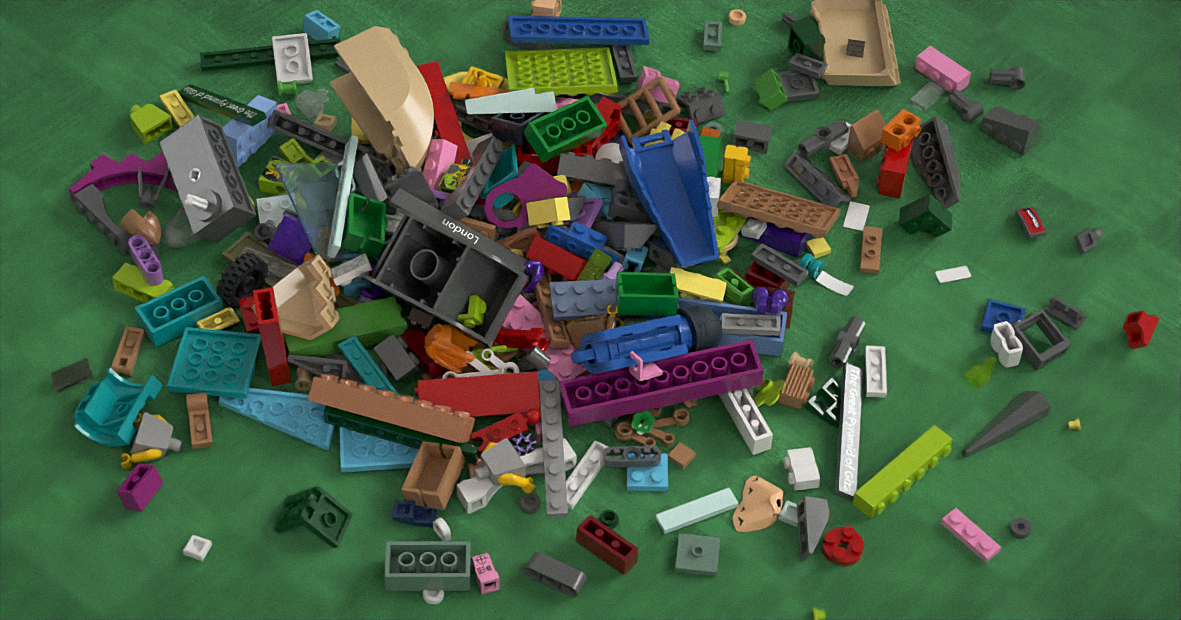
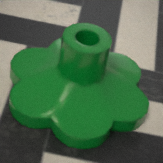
M649 411L636 412L633 415L634 420L631 422V427L636 430L637 434L642 435L653 430L655 418L650 415Z

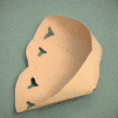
M758 476L750 477L746 481L742 493L743 501L736 508L732 517L735 529L739 532H751L769 527L774 524L782 510L783 490ZM777 499L780 500L779 507L777 506ZM739 517H740L742 520H744L741 525H740V521H739V519H738Z

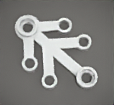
M485 349L482 352V358L486 361L490 360L499 369L490 370L475 358L472 362L468 363L480 372L456 374L453 371H449L443 375L442 379L447 378L449 375L458 378L506 374L508 368H512L513 373H520L515 363H504L494 355L491 349ZM485 351L491 352L490 358L484 357Z

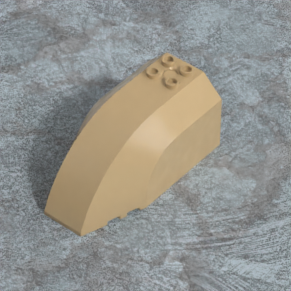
M374 26L334 45L335 50L351 72L331 81L330 85L380 156L384 155L387 158L386 162L389 166L393 165L397 169L395 172L398 176L404 174L403 170L410 166L414 168L419 166L422 170L433 131L434 109L428 86L420 71L410 59L407 49L401 46L397 35L393 34L389 28Z

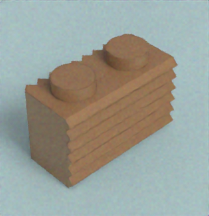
M791 364L784 380L785 386L779 392L778 403L801 409L803 403L806 404L810 395L808 390L814 387L816 378H813L814 371Z

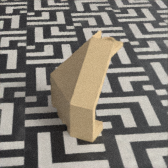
M319 254L296 267L272 286L282 332L285 334L312 340L332 329L339 320V314L335 311L333 304L336 302L334 287L330 286L329 278L332 277L331 270ZM254 304L251 308L254 310L256 314V308Z

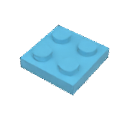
M628 454L627 458L635 460L637 455ZM661 454L660 464L654 467H627V491H668V454Z

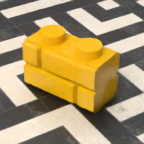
M726 146L722 172L723 183L731 184L735 180L744 182V179H748L750 168H746V166L749 167L751 156H748V149L746 147Z

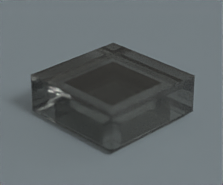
M848 39L846 55L863 58L866 41Z

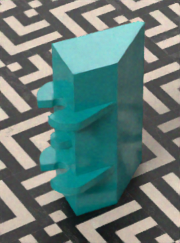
M511 145L501 155L480 193L481 199H485L496 186L517 178L518 166L515 145ZM505 192L498 195L492 207L499 210L513 200L514 194Z

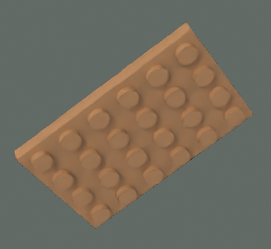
M735 180L717 203V207L722 208L724 212H736L745 218H757L759 222H771L777 227L792 228L793 231L798 233L806 232L815 238H825L839 217L841 210L739 180Z

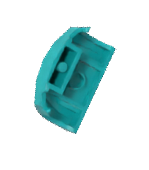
M109 368L107 369L108 375L101 382H94L81 399L73 416L76 420L74 427L83 436L100 445L109 447L124 446L130 443L137 430L132 424L136 421L138 412L145 406V401L154 400L163 385L153 375H150L144 384L132 383Z

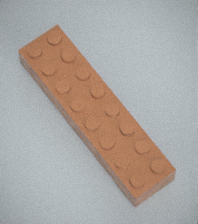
M321 374V377L313 378L308 397L309 401L459 443L469 442L475 418L470 417L468 412L460 410L451 412L450 407L442 405L432 407V402L424 400L413 401V397L407 395L394 396L395 392L384 389L375 391L376 387L367 384H359L357 386L356 381L349 379H340L339 381L338 376L331 374Z

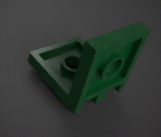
M317 485L285 498L283 501L284 506L275 519L276 523L273 530L280 534L305 525L334 549L339 547L353 513ZM326 515H329L331 518V524L327 522Z

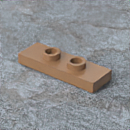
M864 226L860 272L879 274L882 228Z

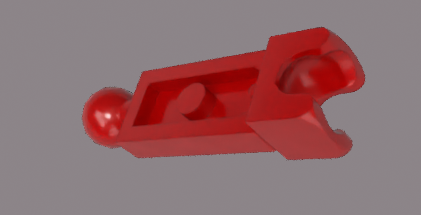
M531 328L530 330L500 329L493 344L498 342L499 346L506 345L507 348L531 349L537 345L544 352L550 340L541 337V334L544 332L543 328Z
M533 408L527 411L526 416L522 417L519 411L485 429L471 434L470 437L473 442L483 441V444L478 447L479 455L482 454L489 443H499L505 438L511 440L519 436L520 433L523 434L529 431L526 424H537L541 420V412Z

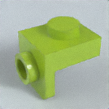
M471 295L469 298L468 314L458 315L457 319L466 327L482 325L484 313H486L485 302L479 296Z

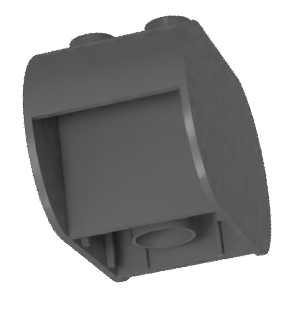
M397 208L395 212L403 218L371 276L361 273L360 277L413 308L432 315L443 323L450 324L459 329V331L464 332V334H468L469 337H473L477 341L491 347L529 277L488 251L408 211ZM471 295H477L486 304L483 324L475 325V327H466L457 317L461 314H468L469 298Z

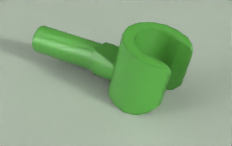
M720 71L719 81L724 82L725 94H729V73Z

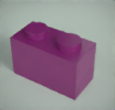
M138 463L116 492L125 509L142 512L163 485V481L155 465Z

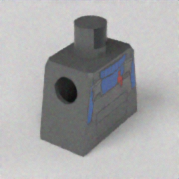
M651 235L644 244L650 247L649 258L669 272L671 267L677 268L679 266V263L661 236L656 238Z

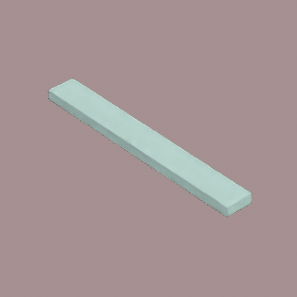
M354 135L350 137L344 150L327 255L331 258L335 257L341 247L358 137Z

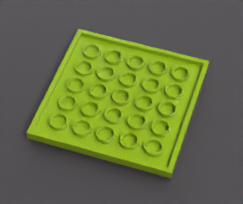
M609 47L505 51L509 92L534 88L535 94L553 91L554 97L559 96V94L575 96L577 94L594 95L595 93L610 95L613 92H618Z

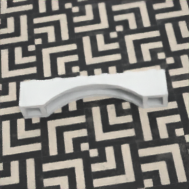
M564 438L565 472L576 468L577 455ZM543 448L535 449L532 453L520 456L526 465V475L544 473ZM473 477L457 484V497L467 513L470 514L486 507L491 497L504 485L494 486L488 477L480 481Z

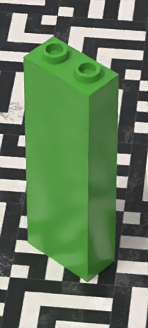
M393 296L335 309L339 314L338 322L332 329L312 340L283 333L288 355L321 357L341 352L338 344L353 335L357 337L363 347L381 343L392 334L398 337L404 333V329H407L405 317L401 318V305L396 303Z

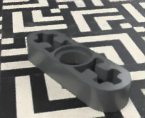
M656 446L608 447L603 451V463L611 468L654 467L661 462V450ZM628 454H635L637 458L630 460L626 456Z

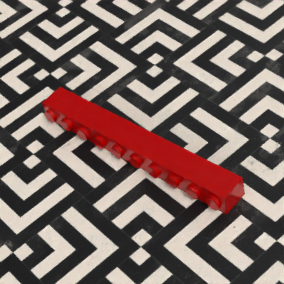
M438 61L417 65L428 86L433 102V126L436 129L434 130V135L437 139H445L458 146L454 164L460 165L464 158L472 161ZM479 195L475 204L485 206V199H481Z

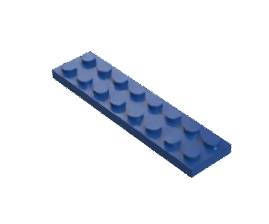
M508 16L510 41L512 43L641 46L649 45L650 41L644 18Z

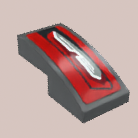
M1033 207L1015 210V216L1022 223V231L1029 239L1047 236L1045 226Z

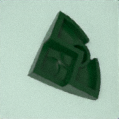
M831 378L804 406L822 420L839 427L841 388Z

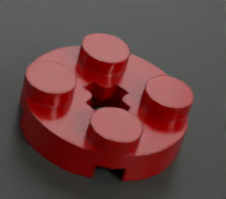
M853 527L834 528L824 535L822 551L828 561L840 563V566H851L860 560L864 550V541ZM840 544L847 545V549L844 550L843 547L839 548L838 546H840Z

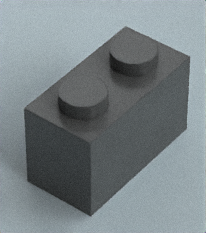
M738 119L733 133L732 145L737 148L739 146L746 147L750 151L767 154L773 126Z

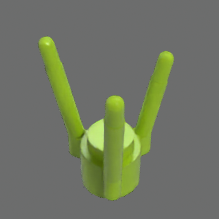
M506 345L473 349L472 353L476 359L490 370H496L499 368L485 364V362L489 361L482 358L483 350L491 349L494 354L514 352L519 349L507 348ZM485 351L484 357L488 359L491 352Z

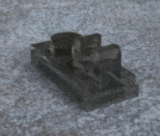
M87 358L51 373L53 387L57 392L78 382L82 384L85 379H94L93 371L90 369Z

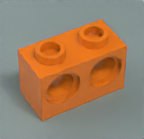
M902 109L882 129L880 142L896 151L901 150L909 144L914 136L917 137L920 133L921 119Z

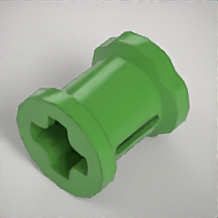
M293 80V82L278 81V95L293 94L297 96L296 80Z

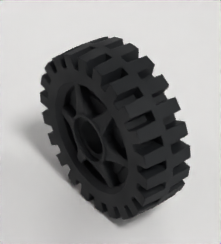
M252 252L241 254L240 257L235 258V262L232 261L230 263V267L225 269L226 272L222 273V279L217 283L216 294L231 308H240L238 300L252 296L253 290L262 288L261 284L265 283V278L268 276V265Z

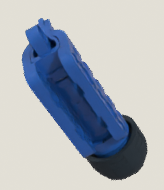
M699 305L677 309V315L586 334L581 339L580 348H575V351L571 353V360L573 363H578V365L584 364L585 368L592 374L638 365L635 359L632 360L630 358V352L632 351L643 360V363L715 348L721 339L722 327L718 316L710 309Z

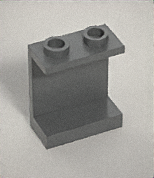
M410 166L403 170L404 174L398 177L395 174L386 179L387 182L384 188H388L392 196L400 188L432 207L439 208L440 205L419 166L416 168Z

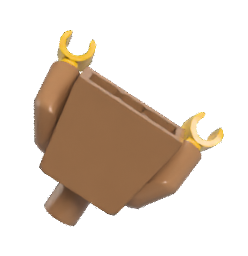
M612 305L607 307V312L610 316L604 314L565 320L568 321L566 330L570 343L574 347L580 348V342L584 335L616 328V317L619 316L617 306L615 312H613Z

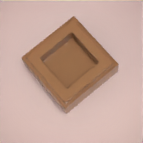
M679 443L668 454V460L682 469L696 457V453L682 443Z

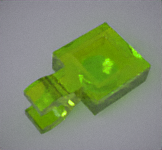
M989 356L983 365L977 362L965 373L964 378L980 389L992 378L991 371L996 367L994 363L997 362V359Z

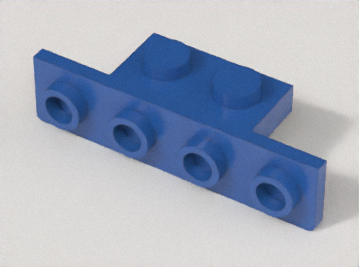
M575 221L568 232L550 224L544 238L608 270L614 262H618L620 257L603 249L608 239L607 236Z

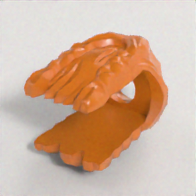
M437 323L425 337L424 348L427 355L435 363L456 374H460V368L465 367L468 362H472L475 359L472 354L466 351L470 350V346L474 347L477 340L450 324L442 325Z

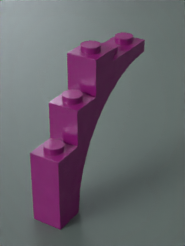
M161 152L149 162L131 153L118 163L102 154L90 163L91 171L69 188L71 200L75 203L74 194L91 184L99 191L114 186L138 184V167L142 168V184L160 186L168 170L167 160ZM170 173L164 187L178 193Z

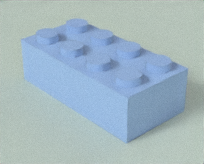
M258 95L248 106L265 112L267 117L265 120L252 127L232 119L223 127L238 167L245 163L262 144L266 143L268 138L276 133L277 130L267 126L273 110H277V102Z

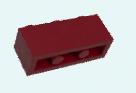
M416 326L400 335L409 346L406 348L407 351L415 354L420 361L418 366L429 377L433 379L448 371V369L435 363L427 355L424 348L425 337L427 336L426 331H422Z
M589 515L577 527L576 542L624 576L638 562L639 548L593 516Z

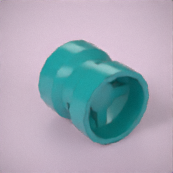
M807 253L801 259L799 266L808 270L809 276L816 279L824 268V262L815 260L812 255Z

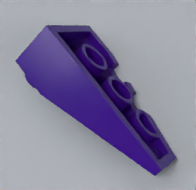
M771 222L766 223L767 228L759 239L742 236L757 243H763L770 248L795 258H799L805 248L806 241H809L811 238L809 233H798L788 227L780 228Z

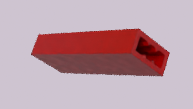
M271 287L253 290L258 327L271 384L276 386L292 383L274 289Z
M538 371L419 380L418 385H415V396L419 397V401L432 402V407H435V405L450 407L451 412L459 410L468 412L470 417L509 415L519 411L520 413H527L528 410L533 408L541 412Z

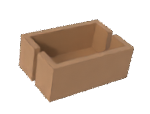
M423 441L401 489L405 500L415 501L416 506L424 507L426 504L428 508L445 510L466 462L459 446L443 444L441 449L439 443Z

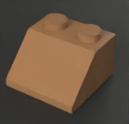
M876 109L850 127L847 151L860 162L870 159L879 151L886 149V144L880 142L882 129L886 124L879 110Z

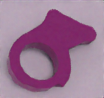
M530 164L526 170L522 171V175L496 186L489 192L485 199L484 208L486 216L490 222L498 227L512 228L517 226L519 230L529 221L526 203L549 197L560 198L567 193V186L542 170L537 164ZM505 192L517 195L522 204L518 216L511 220H501L496 217L492 209L495 198Z

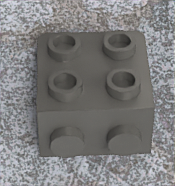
M707 87L698 88L696 92L692 93L684 92L676 98L677 102L687 106L689 119L698 120V123L725 115L721 94Z

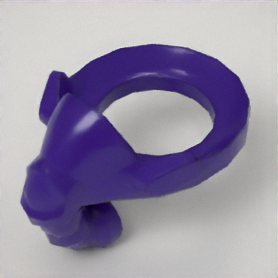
M531 260L524 263V266L528 268L525 275L533 274L531 283L526 287L524 285V292L532 291L538 281L542 280L544 268L539 260Z
M372 285V292H368L367 288L360 289L362 296L372 300H378L385 295L383 290Z

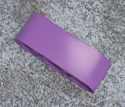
M132 236L128 241L130 254L144 279L152 286L161 284L163 273L156 255L143 236Z

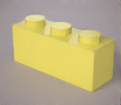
M671 267L669 273H675L679 297L717 303L723 302L727 282L702 276L698 273L684 271L681 268Z

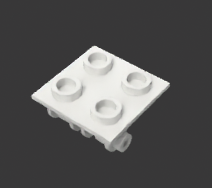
M294 194L256 199L260 223H271L277 228L284 217V210L296 212ZM263 227V235L268 234L267 227Z

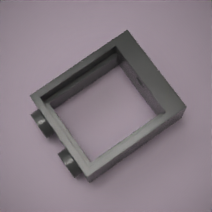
M1043 309L1037 313L1034 311L1025 320H1017L1011 325L1015 336L1022 343V354L1035 370L1063 356L1071 346ZM1034 325L1040 328L1053 345L1052 348L1041 354L1035 350L1022 333Z

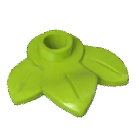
M769 378L764 379L763 385H758L759 394L753 400L757 408L763 403L767 406L775 404L780 396L779 391L785 386V382L783 380L774 382Z

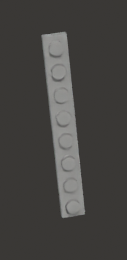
M559 380L539 381L547 519L568 518Z

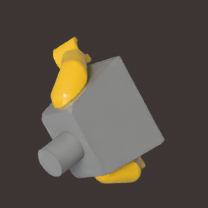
M146 412L141 415L138 413L136 421L132 424L137 429L130 452L132 456L127 453L122 454L121 459L124 462L120 464L123 469H130L133 463L162 459L167 449L178 452L182 441L171 438L173 426L168 424L161 415H150Z
M505 438L499 443H489L481 454V467L474 470L476 479L480 481L488 477L494 486L514 485L521 487L528 494L532 493L536 488L535 485H532L533 479L531 477L525 478L526 465L509 440Z

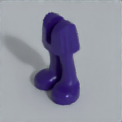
M765 287L756 288L752 294L755 309L759 313L765 314V312H768L772 315H778L788 302V295L782 289L776 290L772 297L769 296L768 290Z

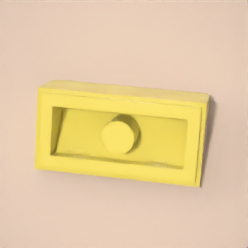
M228 307L197 321L196 327L223 330L240 322L233 309Z

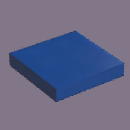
M988 299L980 331L992 334L994 324L1007 321L1012 325L1017 320L1023 321L1026 308Z

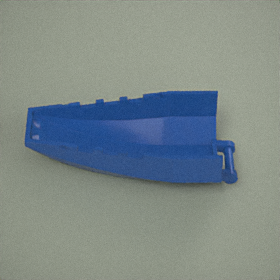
M689 120L687 131L674 140H671L667 129L662 130L661 133L648 136L631 137L634 149L628 147L625 135L621 136L619 149L629 181L653 224H657V231L681 268L718 260L719 253L712 217L704 151L694 121ZM659 140L664 141L661 143L641 147L642 144L655 142Z

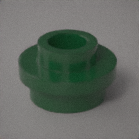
M605 510L600 514L599 521L608 528L614 529L619 524V517L613 510Z

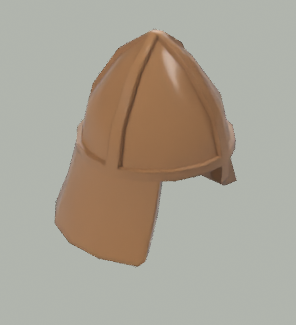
M132 209L121 220L120 228L132 236H143L149 245L159 244L161 238L160 224L158 218L151 211L147 212L142 218Z

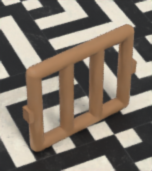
M663 77L656 78L617 103L621 105V109L629 105L641 127V130L632 135L621 113L620 130L623 131L629 143H632L631 137H643L651 132L652 128L656 129L660 121L667 122L680 113V108L674 99L675 94L668 88ZM657 86H660L672 108L671 111L664 115L661 113L650 92ZM643 95L656 117V120L648 125L635 100Z

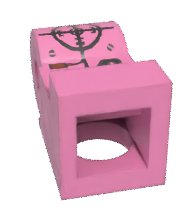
M484 553L471 557L474 575L481 594L500 590L499 576L492 565L489 554ZM493 582L489 587L484 586V584Z

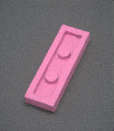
M957 508L942 518L941 524L985 563L1000 552L1001 546Z

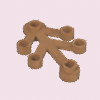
M658 407L659 410L650 409V415L654 418L660 415L662 407ZM677 409L673 417L656 420L653 424V430L647 434L662 440L664 446H672L675 439L674 435L662 432L658 428L675 424L679 427L687 425L689 422V412L685 409ZM631 413L626 422L619 423L615 428L614 434L621 441L631 439L643 446H655L656 444L653 438L639 435L631 427L635 413Z

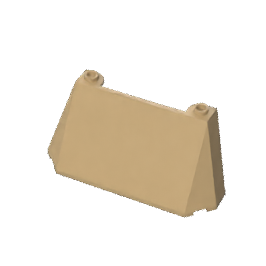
M814 0L811 2L812 9H810V14L813 19L817 20L819 31L825 37L823 57L824 63L828 65L827 70L821 76L822 80L825 79L828 85L894 86L901 83L886 5L882 4V0Z

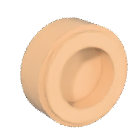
M732 10L729 13L728 20L732 25L740 26L745 23L746 14L742 10Z

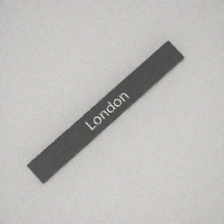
M399 188L390 200L389 205L408 211L488 251L524 273L527 267L524 266V263H527L528 260Z

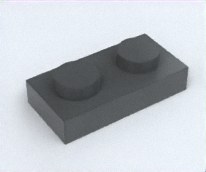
M796 53L788 62V68L817 79L824 74L828 65Z

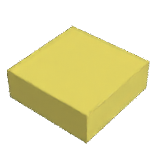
M823 237L806 241L805 246L814 259L831 253V248Z

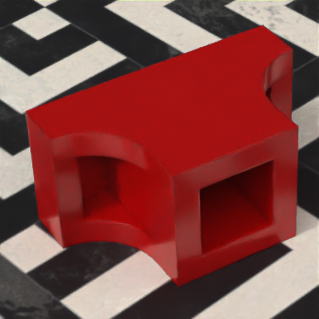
M1142 310L1127 315L1122 327L1128 335L1127 345L1131 350L1148 346L1159 321L1155 314L1148 316Z

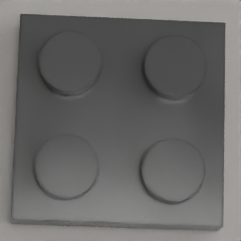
M795 70L777 73L788 99L785 102L819 98L820 92L814 77Z

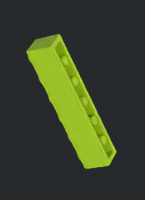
M936 425L932 426L857 490L854 495L853 505L870 519L876 514L880 515L890 502L894 503L898 499L900 493L908 491L915 480H920L929 468L933 469L942 457H947L950 454L953 438Z

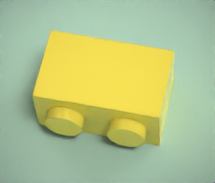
M567 197L526 203L530 226L537 225L538 228L549 227V223L556 226L562 225L564 220H570Z

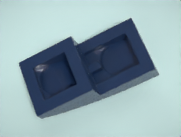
M395 500L392 519L414 526L433 527V521L436 520L438 510L428 508L427 506H416L415 501Z

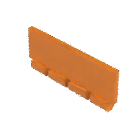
M450 82L449 94L453 95V99L465 100L466 97L474 99L507 93L509 90Z

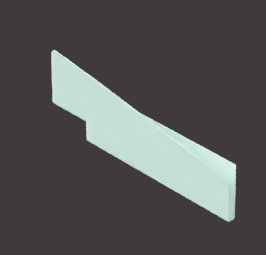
M534 88L465 100L468 114L553 112L557 110L553 91L535 94Z

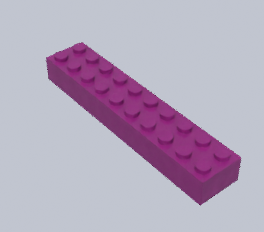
M747 340L652 361L663 373L649 380L638 381L629 372V367L559 381L560 397L569 427L763 385V368L753 340Z

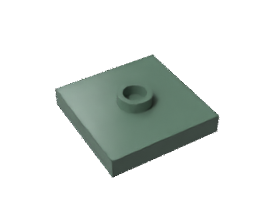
M679 533L675 572L717 576L720 538Z

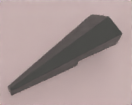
M288 355V362L319 376L321 374H331L338 376L339 381L340 379H349L356 381L357 386L359 384L364 385L362 379L346 360ZM376 364L387 378L388 367L385 364Z
M1023 391L962 450V454L966 458L1014 436L1016 430L1048 416L1051 405L1040 392Z

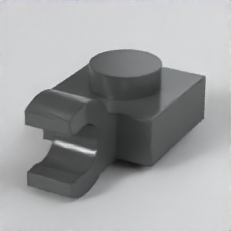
M1102 227L1099 229L1086 228L1074 235L1073 238L1079 252L1085 253L1098 245L1096 239L1103 236L1105 232Z

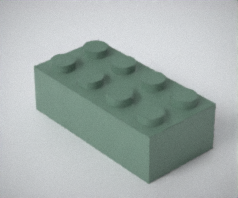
M386 541V591H470V541Z

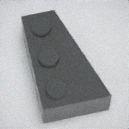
M994 106L982 117L980 130L1024 156L1036 145L1042 120L1028 119L1027 115H1015L1014 111Z

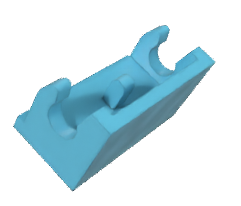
M315 10L304 15L303 31L317 41L331 39L332 37L333 39L338 38L341 26L323 13Z

